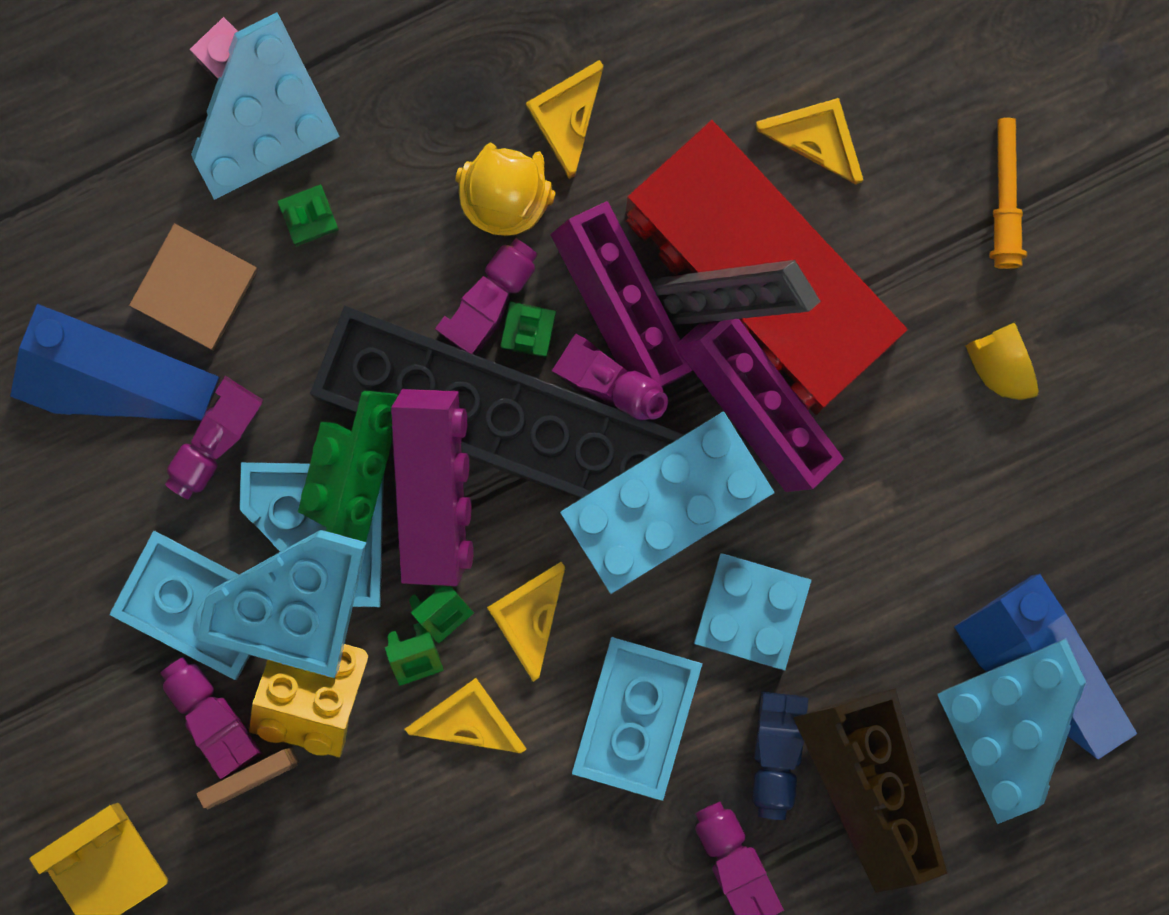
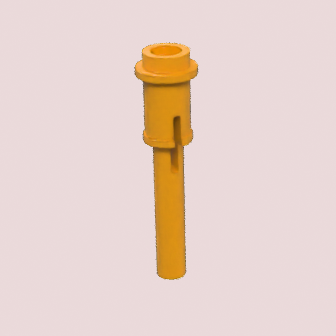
M1000 118L997 120L999 209L993 210L994 250L990 251L989 258L994 259L995 268L1015 269L1022 267V259L1027 257V251L1022 250L1023 211L1017 208L1016 119Z

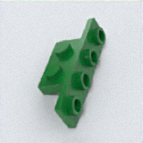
M363 391L352 431L336 423H320L305 485L301 494L298 513L326 527L327 532L366 542L393 441L391 407L398 397L397 394Z

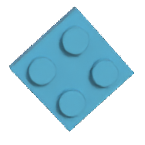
M720 553L694 644L785 671L811 579Z

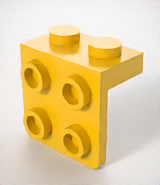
M344 644L339 671L335 678L267 660L252 703L249 733L259 735L268 742H285L300 746L315 755L324 756L329 754L340 758L346 741L349 717L367 665V652L361 648Z

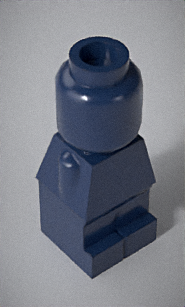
M761 692L754 759L760 763L763 769H759L755 773L752 796L753 804L759 807L758 817L786 820L787 810L794 807L797 776L791 770H795V767L799 766L802 762L804 740L793 717L807 713L809 698L806 696Z

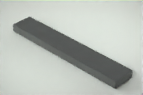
M795 260L649 279L673 326L809 312L821 302Z

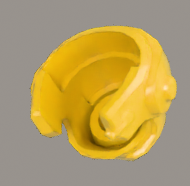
M490 142L485 145L473 162L466 161L463 168H458L455 181L459 183L460 205L463 213L471 223L481 230L501 236L518 235L530 230L540 220L548 205H553L556 192L552 190L551 182L545 180L544 158L541 151L535 152L532 158L515 150L506 148L496 149L497 147Z

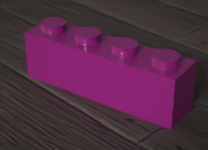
M608 201L568 219L550 234L612 355L620 366L628 372L638 371L660 383L662 388L693 371L676 349L675 345L680 341V338Z
M739 319L699 323L675 345L676 349L785 492L814 489L844 460Z
M402 389L391 407L401 583L458 586L465 569H471L473 563L472 541H466L465 526L469 525L471 519L470 497H464L463 482H467L469 475V456L461 451V438L465 437L467 430L466 409L459 408V391Z

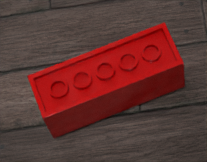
M713 120L708 122L627 197L626 212L629 217L626 220L627 224L643 241L650 237L660 247L659 250L661 252L658 254V257L674 275H678L681 271L684 274L789 260L797 262L821 302L809 312L743 318L739 320L791 387L790 389L797 395L806 409H810L815 415L820 413L908 330Z

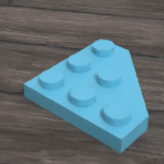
M277 12L234 34L228 50L230 55L222 77L218 78L207 109L208 116L200 138L197 137L191 153L214 200L340 137Z
M241 462L240 510L280 552L319 530L326 531V527L298 513L301 494L310 464ZM384 475L366 540L367 545L353 607H381Z
M319 530L212 589L205 598L197 640L335 678L340 667L367 542Z
M1066 638L937 694L997 824L1037 809L1045 803L1056 762L1060 760L1071 725H1069L1086 685V680Z

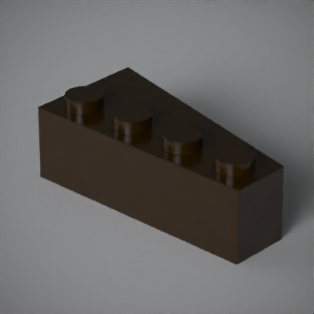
M896 688L853 698L793 717L875 893L919 885L948 874Z

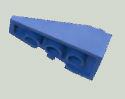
M37 304L19 347L10 396L54 414L201 421L206 410H208L220 377Z
M1040 574L1030 576L954 626V629L979 667L986 672L1066 638L1086 680L1081 699L1076 704L1069 724L1071 728L1068 737L1094 758L1100 759L1137 734L1066 612Z

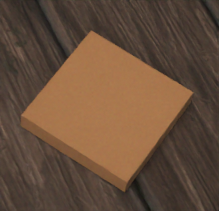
M174 223L129 306L214 351L256 275L258 268Z
M293 748L283 749L196 794L203 808L208 810L298 766L299 760Z

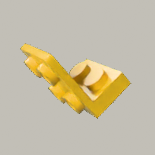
M119 803L109 805L29 858L39 874L49 873L75 915H121L168 883L166 875Z

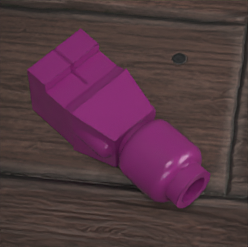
M517 238L514 239L511 245H502L485 267L487 277L483 276L461 298L460 307L451 320L446 316L442 318L435 328L437 334L456 348L477 356L496 329H499L510 299L509 293H518L534 273L535 265L533 261L538 254Z
M578 334L574 335L552 369L553 373L580 393L602 404L615 406L638 420L657 419L663 415L668 405L667 395L663 393V388L659 382L638 371L628 372Z
M226 375L215 391L220 396L212 408L208 411L206 410L192 438L191 444H183L167 467V473L170 477L165 485L185 499H189L193 492L196 493L204 490L217 470L218 464L215 459H218L241 438L246 427L262 405L263 399Z
M182 657L160 673L165 680L163 684L165 694L179 713H188L185 716L187 720L185 726L194 738L196 746L204 753L220 779H226L234 775L263 754L241 722V719L232 711L224 698L211 697L214 688L198 665L188 664L185 658Z
M721 801L695 813L699 821L695 827L696 833L707 855L717 858L712 871L735 915H776L784 911L755 849L742 846V843L745 841V834L735 813L731 809H724Z

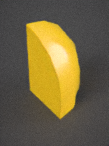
M1015 323L965 345L974 368L986 387L1002 397L1016 400L1038 396L1039 390L1035 372Z

